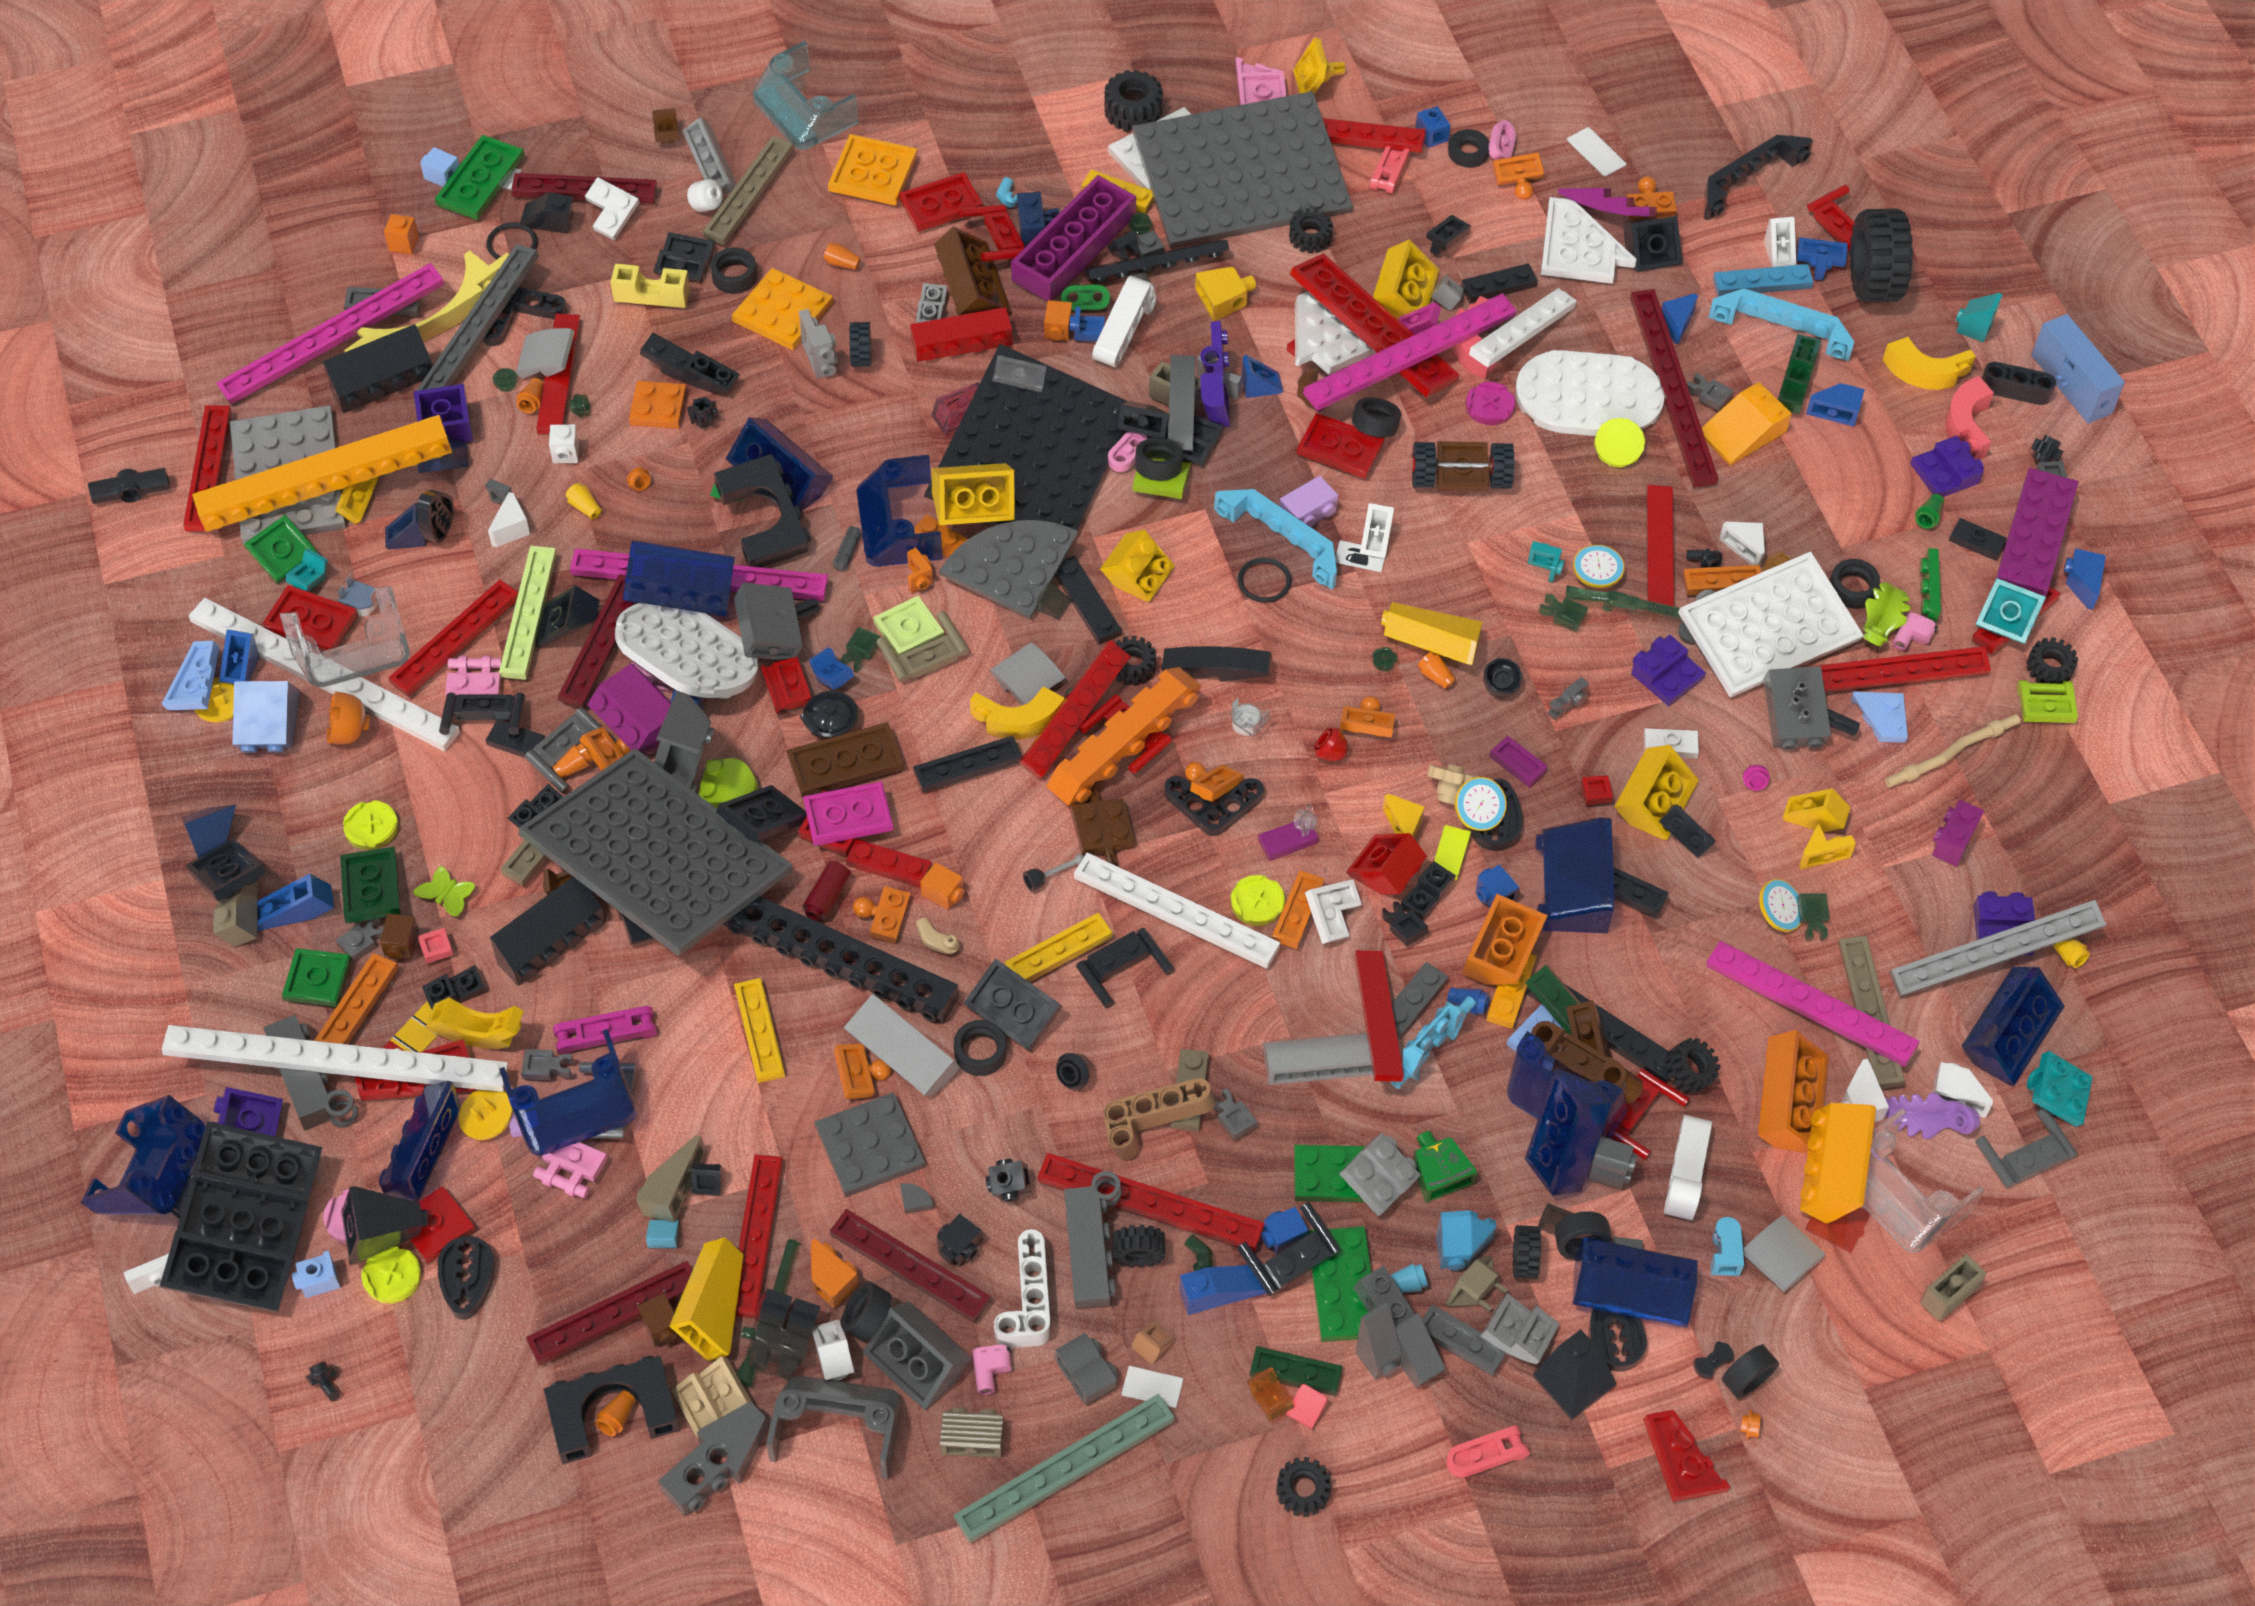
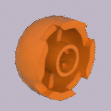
M335 691L329 708L330 728L326 730V742L332 744L353 743L360 737L362 730H368L370 715L365 714L364 704L359 698L352 694Z

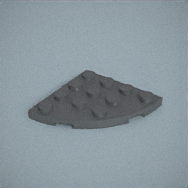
M1022 520L999 524L974 535L959 546L945 561L939 570V575L1031 620L1077 538L1078 531L1064 525L1040 520Z

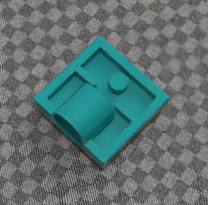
M2051 1051L2043 1053L2039 1067L2034 1069L2027 1079V1088L2034 1092L2032 1102L2075 1127L2084 1123L2093 1076Z

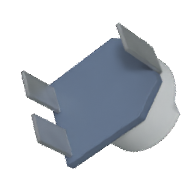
M349 574L345 580L347 584L346 589L344 590L342 585L338 590V602L355 608L358 616H369L378 605V594L374 587L353 580L351 574Z

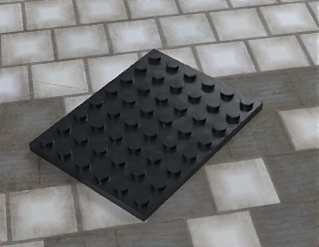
M999 344L937 468L1006 463L1014 469V520L982 523L994 527L1012 521L1040 520L1064 525L1077 531L1108 465V453L1119 441L1124 431L1117 429L1121 404L1128 401ZM932 479L924 495V497L930 500H933Z

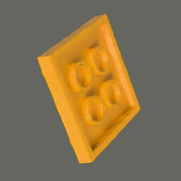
M850 134L828 183V191L896 206L899 201V193L903 191L917 158V148Z
M771 268L732 314V322L794 350L802 341L798 311L808 309L811 317H816L818 322L834 303L833 296Z

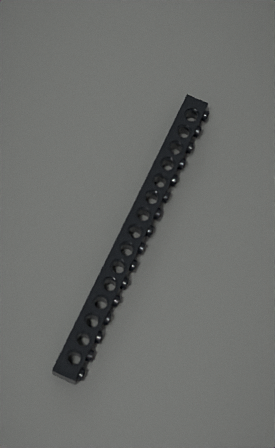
M760 896L722 924L735 934H744L757 944H766L775 948L777 952L784 956L791 955L799 959L806 966L820 968L831 977H840L848 981L855 988L869 990L876 997L889 999L897 1003L904 1010L911 1009L918 1012L929 1021H938L944 1024L959 999L958 984ZM755 918H759V919H760V920H758V921H751L752 919H755ZM777 929H784L782 932H775ZM800 940H809L805 943L799 942ZM827 950L833 951V952L828 953V954L823 953L824 951H827ZM850 961H856V962H857V963L851 964V965H850V964H847V963L850 962ZM873 972L881 973L879 975H871ZM897 983H905L904 986H896ZM921 994H930L928 997H920Z

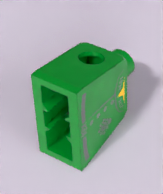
M1431 1131L1423 1132L1416 1138L1421 1148L1414 1152L1413 1161L1416 1163V1170L1420 1174L1417 1180L1425 1203L1475 1185L1477 1170L1452 1138L1448 1137L1437 1142Z

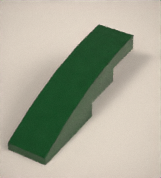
M1797 334L1778 396V401L1790 412L1800 414L1820 347V339Z

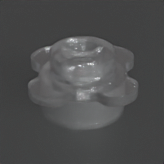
M1307 805L1306 809L1300 808L1294 818L1295 829L1302 830V836L1304 837L1308 836L1309 830H1313L1317 823V816L1313 814L1312 805Z

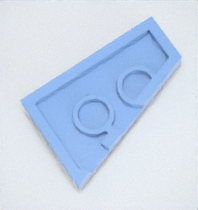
M214 641L193 642L162 702V705L167 710L208 709L219 646Z

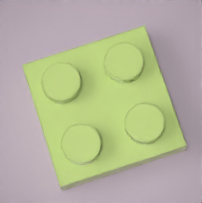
M919 596L873 617L875 626L882 636L886 638L897 657L944 636L943 629Z

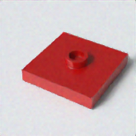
M441 1186L417 1202L420 1203L421 1210H426L428 1224L427 1227L422 1228L420 1235L409 1239V1241L428 1264L439 1256L444 1246L450 1241L459 1237L469 1236L476 1229L444 1186Z

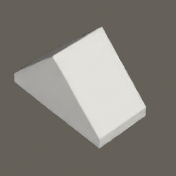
M1794 217L1769 219L1764 244L1771 267L1796 265Z
M508 492L488 530L491 545L494 547L530 535L527 519L515 495Z
M1369 503L1360 554L1386 557L1394 507Z
M1725 522L1719 540L1750 565H1760L1761 567L1765 553L1763 523Z

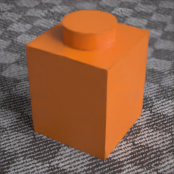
M390 215L384 230L388 250L412 255L419 238L414 217Z
M1047 301L1044 339L1069 340L1070 316H1072L1071 302Z
M937 862L934 863L920 881L921 896L948 911L954 903L960 902L965 892L963 889V877Z

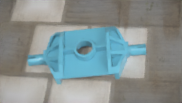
M1467 996L1459 1007L1447 1001L1444 1007L1436 1011L1435 1019L1420 1030L1415 1040L1406 1043V1047L1403 1049L1402 1064L1404 1077L1402 1082H1391L1395 1088L1400 1089L1406 1080L1411 1077L1418 1081L1420 1078V1067L1428 1059L1429 1051L1434 1046L1439 1047L1447 1036L1453 1041L1456 1039L1467 1013L1476 1005V1001L1472 997Z

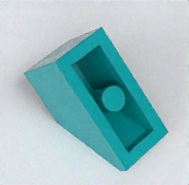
M1995 293L1972 299L1965 309L1960 308L1955 320L1959 322L1956 332L1984 343L1993 325L2003 294Z

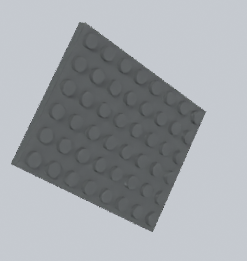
M1313 91L1132 126V133L1169 248L1289 225L1294 214L1298 215L1300 210L1305 213L1308 208H1310V212H1314V209H1318L1319 214L1321 211L1325 212V217L1352 212L1353 205Z
M635 748L519 827V836L677 956L685 953L789 875L793 869L792 863L762 841L754 843L747 839L743 833L728 824L725 819L716 813L717 808Z

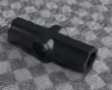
M165 467L144 472H138L134 469H123L117 473L116 477L89 482L88 489L93 504L117 499L132 503L140 500L142 494L170 489V482Z

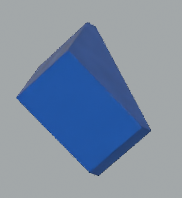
M1690 294L1663 302L1662 312L1671 339L1675 344L1679 345L1695 312L1698 300L1697 294Z
M1247 354L1243 356L1241 381L1246 398L1275 395L1283 392L1279 372Z
M226 630L219 681L233 684L234 681H249L260 659L253 633Z

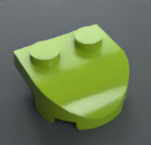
M739 759L707 760L698 795L715 808H718L720 803L758 790V780L751 769Z

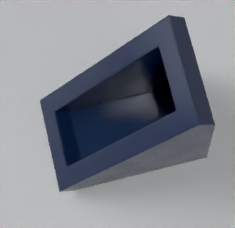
M416 502L385 527V548L391 550L426 546V540L422 536L418 525Z

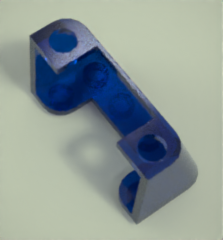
M170 1095L126 1110L115 1131L116 1135L136 1149L119 1185L111 1189L98 1179H92L81 1203L98 1215H166L170 1213L196 1161L206 1127L205 1124ZM129 1122H133L137 1126L138 1133L136 1137L131 1136L127 1130Z

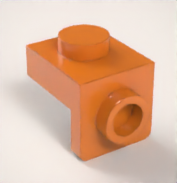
M916 547L908 551V568L912 571V574L908 576V589L911 594H914L919 590H925L929 585L933 584L932 566L928 557L925 554L921 555Z

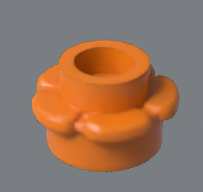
M642 467L631 470L627 476L628 486L636 491L647 489L651 483L649 471Z
M1749 1410V1415H1742L1741 1432L1746 1433V1439H1749V1437L1758 1438L1761 1414L1752 1413V1410Z

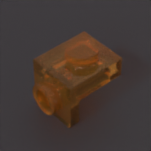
M1272 1367L1257 1373L1247 1381L1253 1400L1269 1422L1295 1407L1292 1399L1278 1381Z

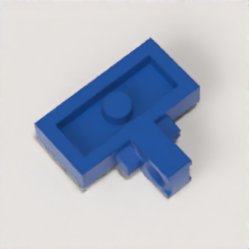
M1799 237L1797 261L1809 262L1810 267H1815V280L1824 281L1826 269H1831L1832 266L1845 267L1847 243Z

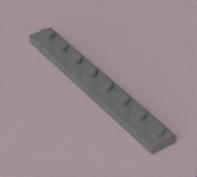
M519 244L514 246L416 391L452 386L538 259L539 254L537 250Z

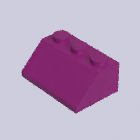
M629 664L602 682L587 705L631 750L635 748L643 755L657 754L660 744L657 736L672 702L634 664Z

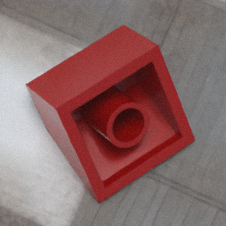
M1410 833L1375 834L1346 873L1381 895H1397L1406 889L1407 883L1421 869V864L1427 858V855Z

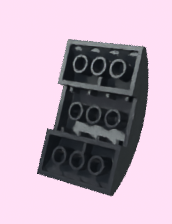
M207 1121L160 1288L278 1313L300 1239L323 1147Z

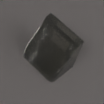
M1048 582L1036 600V603H1038L1037 611L1060 620L1072 599L1054 584Z
M1547 1203L1538 1226H1540L1542 1231L1555 1235L1556 1224L1567 1215L1573 1214V1212Z

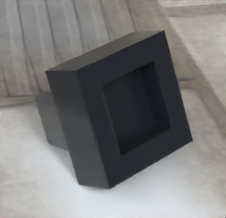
M1132 230L1114 240L1107 247L1112 255L1115 254L1121 261L1127 260L1129 257L1126 254V249L1130 250L1133 256L1139 253L1138 236Z
M693 1163L691 1168L692 1194L721 1195L722 1165Z

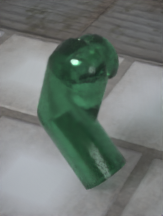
M1194 1234L1190 1235L1184 1245L1196 1254L1197 1261L1193 1264V1270L1213 1267V1252L1211 1248Z

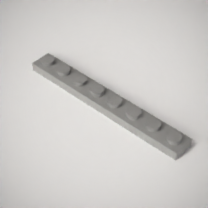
M2096 900L1894 968L1889 973L1899 997L2098 930L2105 927L2106 923Z

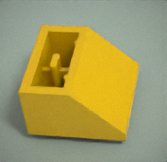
M1143 529L1125 533L1100 570L1116 588L1145 602H1149L1175 565L1146 530Z

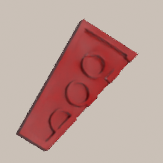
M464 1039L420 1052L469 1058ZM354 1076L361 1101L475 1092L478 1090Z

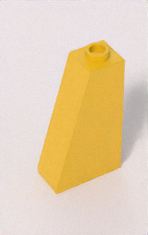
M1394 602L1391 603L1389 611L1384 610L1381 625L1385 626V636L1469 665L1473 664L1483 621Z
M725 1237L704 1243L670 1323V1327L707 1361L720 1358L721 1356H728L731 1350L743 1254Z

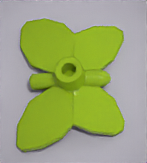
M439 866L433 875L432 882H426L413 890V894L419 898H436L435 902L437 904H441L444 900L443 906L447 913L459 916L463 912L465 905L463 899L473 892L475 884L464 881L457 883L456 879L450 881L448 871L445 867Z

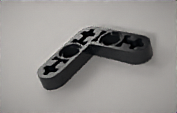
M518 287L513 297L509 300L508 305L501 312L506 313L507 316L503 319H496L483 338V341L488 346L500 345L504 341L517 312L548 319H555V314H567L566 301L559 295ZM532 299L539 301L536 305L529 306L526 304L529 300Z
M1172 776L1166 780L1164 785L1166 799L1209 836L1222 834L1259 804L1264 794L1262 782L1255 778H1248L1242 781L1215 804L1191 792V784L1183 777ZM1172 787H1174L1175 789H1178L1180 787L1181 793L1178 790L1172 792ZM1247 789H1249L1250 791H1253L1255 789L1256 794L1251 792L1247 795ZM1196 801L1201 803L1202 808L1191 810L1187 805L1190 802ZM1233 802L1237 803L1240 808L1232 812L1227 810L1225 806ZM1218 819V825L1215 823L1209 825V820L1215 822Z

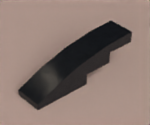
M1221 646L1164 648L1161 670L1163 672L1165 669L1180 667L1186 673H1190L1193 679L1218 676L1221 682L1270 676L1272 653L1248 648Z

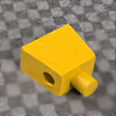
M1233 267L1198 272L1195 276V290L1213 322L1244 308L1247 304V292L1256 289V282L1252 275L1240 278Z

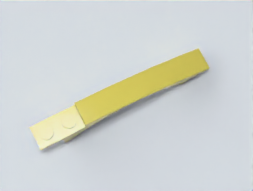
M470 250L464 254L466 270L458 293L438 313L415 324L423 342L453 328L465 320L509 253L504 254L490 265H487ZM408 326L394 329L362 327L357 331L358 335L362 338L344 351L347 352Z

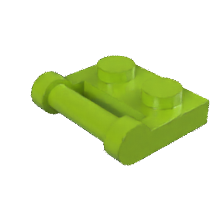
M2028 680L2018 681L2017 693L2020 696L2023 722L2076 723L2078 713L2072 681H2063L2062 684L2029 683ZM2030 693L2062 694V695H2037V694H2030Z

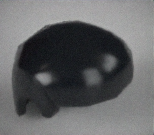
M1495 658L1486 665L1483 673V682L1486 689L1494 696L1507 697L1514 694L1520 688L1522 672L1519 665L1511 659Z

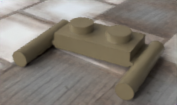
M945 611L940 612L937 618L948 634L947 636L940 637L905 652L898 657L885 637H881L876 641L900 682L906 681L909 677L911 680L957 661L959 655L965 656L969 653V648Z

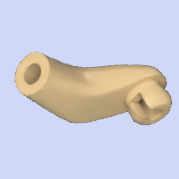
M927 917L916 921L918 933L925 947L944 954H953L958 951L959 941L955 935L949 934L948 936L937 932Z

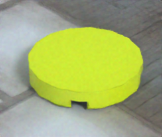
M1624 418L1610 419L1602 424L1596 433L1594 441L1595 450L1601 461L1617 468L1635 463L1643 453L1645 444L1644 435L1639 426L1631 420Z
M372 800L369 803L364 801L356 804L348 811L343 821L346 839L352 846L361 850H374L384 847L393 840L398 830V821L394 810L388 804L378 800Z
M1251 875L1241 879L1232 890L1230 900L1232 911L1236 917L1245 924L1253 926H1264L1276 921L1285 905L1284 891L1279 883L1275 880L1266 879L1267 877L1263 875Z
M396 1246L368 1258L367 1264L361 1273L363 1286L370 1297L380 1303L390 1304L403 1301L411 1296L419 1286L422 1275L420 1264L414 1254L407 1249H399Z

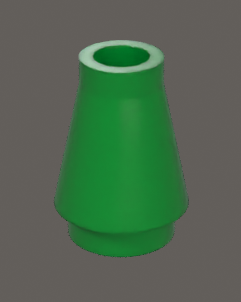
M1932 494L1916 510L1915 520L1920 527L1930 529L1939 523L1942 506L1945 502L1944 498L1939 494Z

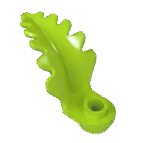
M1887 582L1879 584L1880 590L1874 588L1873 594L1875 599L1868 598L1865 602L1867 621L1862 628L1865 631L1863 638L1879 647H1882L1884 642H1888L1889 639L1887 637L1891 631L1907 623V617L1902 613L1911 609L1909 605L1905 604V602L1910 601L1907 593Z

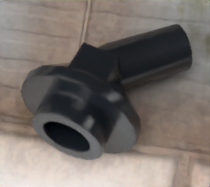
M1709 548L1705 550H1687L1686 552L1687 560H1701L1700 568L1720 567L1723 559L1720 551H1711Z
M322 1361L309 1367L310 1373L305 1375L311 1386L319 1384L330 1401L337 1400L340 1393L330 1381V1378L336 1375L334 1365H327L326 1361Z

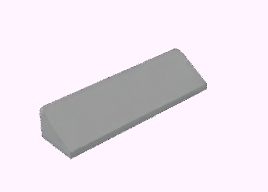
M700 117L685 128L683 133L704 180L711 179L716 181L720 185L723 195L731 193L737 185L710 124Z

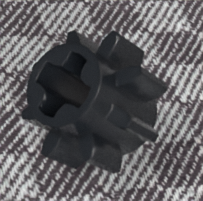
M706 397L693 399V406L687 407L690 423H696L700 428L713 426L714 419L719 418L716 401L711 402Z
M2045 434L2042 440L2036 438L2030 448L2035 451L2033 458L2042 462L2059 461L2064 452L2059 449L2060 441Z

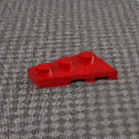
M1674 1410L1646 1414L1643 1421L1672 1502L1724 1493L1731 1488L1725 1478L1721 1479L1714 1470V1463L1708 1455L1705 1457L1694 1443V1436Z

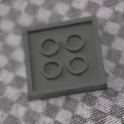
M894 1092L814 1122L845 1198L925 1168V1161Z

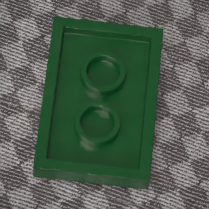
M395 846L340 855L343 914L346 924L383 918L387 914L401 915Z

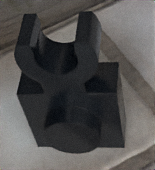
M1393 902L1394 912H1388L1385 908L1382 909V918L1385 922L1390 923V931L1406 946L1428 934V926L1412 910L1405 914L1399 902Z

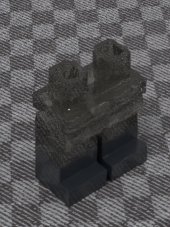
M767 1288L759 1300L750 1344L746 1352L750 1354L749 1367L758 1371H765L770 1360L778 1363L775 1375L789 1380L805 1359L813 1325L818 1317L821 1306L795 1298L791 1304L792 1296Z

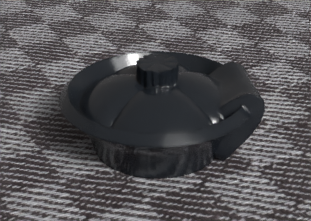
M825 691L816 694L808 700L804 706L803 714L800 715V719L813 736L828 739L846 733L855 725L858 719V707L855 701L845 693Z

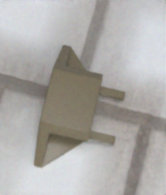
M1489 1255L1476 1259L1459 1278L1446 1302L1448 1308L1471 1307L1480 1304L1490 1312L1492 1307L1483 1301L1494 1287L1504 1294L1507 1293L1508 1290L1495 1280L1500 1274L1493 1269L1492 1258Z

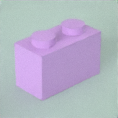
M1318 476L1280 498L1279 506L1309 527H1313L1316 522L1332 516L1337 511L1338 494L1321 476Z

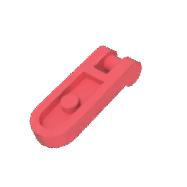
M1386 146L1372 176L1370 189L1378 190L1380 188L1386 190V193L1394 194L1397 182L1409 158V149H1404V151L1391 150V147Z
M1514 1425L1451 1448L1447 1455L1446 1466L1454 1476L1460 1478L1468 1477L1513 1460H1522L1530 1455L1527 1444H1523L1521 1441L1522 1433L1519 1427ZM1503 1442H1509L1512 1448L1506 1450Z

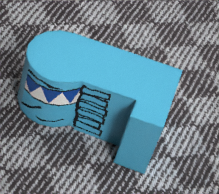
M1723 1217L1716 1223L1712 1235L1713 1242L1717 1246V1254H1714L1710 1263L1711 1275L1740 1276L1744 1267L1741 1226L1734 1218Z

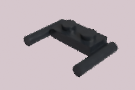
M452 692L447 693L439 733L442 735L449 734L453 715H456L457 720H510L508 732L511 735H517L520 729L525 695L520 692L515 695H456Z
M1145 927L1139 929L1136 933L1133 931L1088 955L1087 960H1082L1076 964V968L1106 1009L1110 1008L1114 1001L1100 983L1101 981L1103 982L1147 958L1149 955H1152L1166 975H1170L1175 970Z
M1310 1202L1303 1204L1300 1210L1315 1230V1233L1312 1232L1265 1262V1265H1261L1247 1242L1237 1247V1250L1269 1297L1342 1250Z

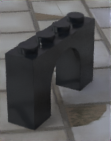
M772 454L714 473V484L723 505L751 496H761L775 503L781 513L779 521L772 528L741 539V551L747 565L750 567L761 568L808 552V542H811L807 528H802L799 520H802L800 510L797 505L793 506L790 498H793L790 486L788 483L784 484L782 480L784 474L779 461L775 462Z
M646 1356L632 1364H617L604 1372L585 1373L579 1379L568 1382L557 1381L552 1383L550 1387L543 1388L562 1464L592 1456L585 1429V1417L590 1406L597 1399L607 1394L627 1391L635 1397L643 1409L650 1439L680 1431L661 1356Z

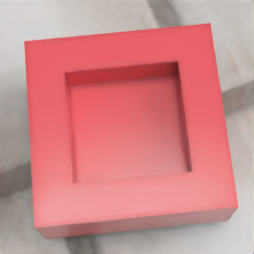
M445 928L418 936L427 964L453 955Z

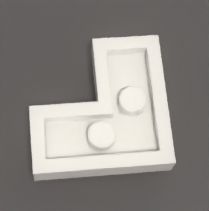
M598 177L585 195L586 201L604 209L593 225L594 230L615 241L638 206V198Z
M1354 880L1331 884L1305 892L1322 944L1348 937L1349 933L1341 911L1357 908L1362 905Z

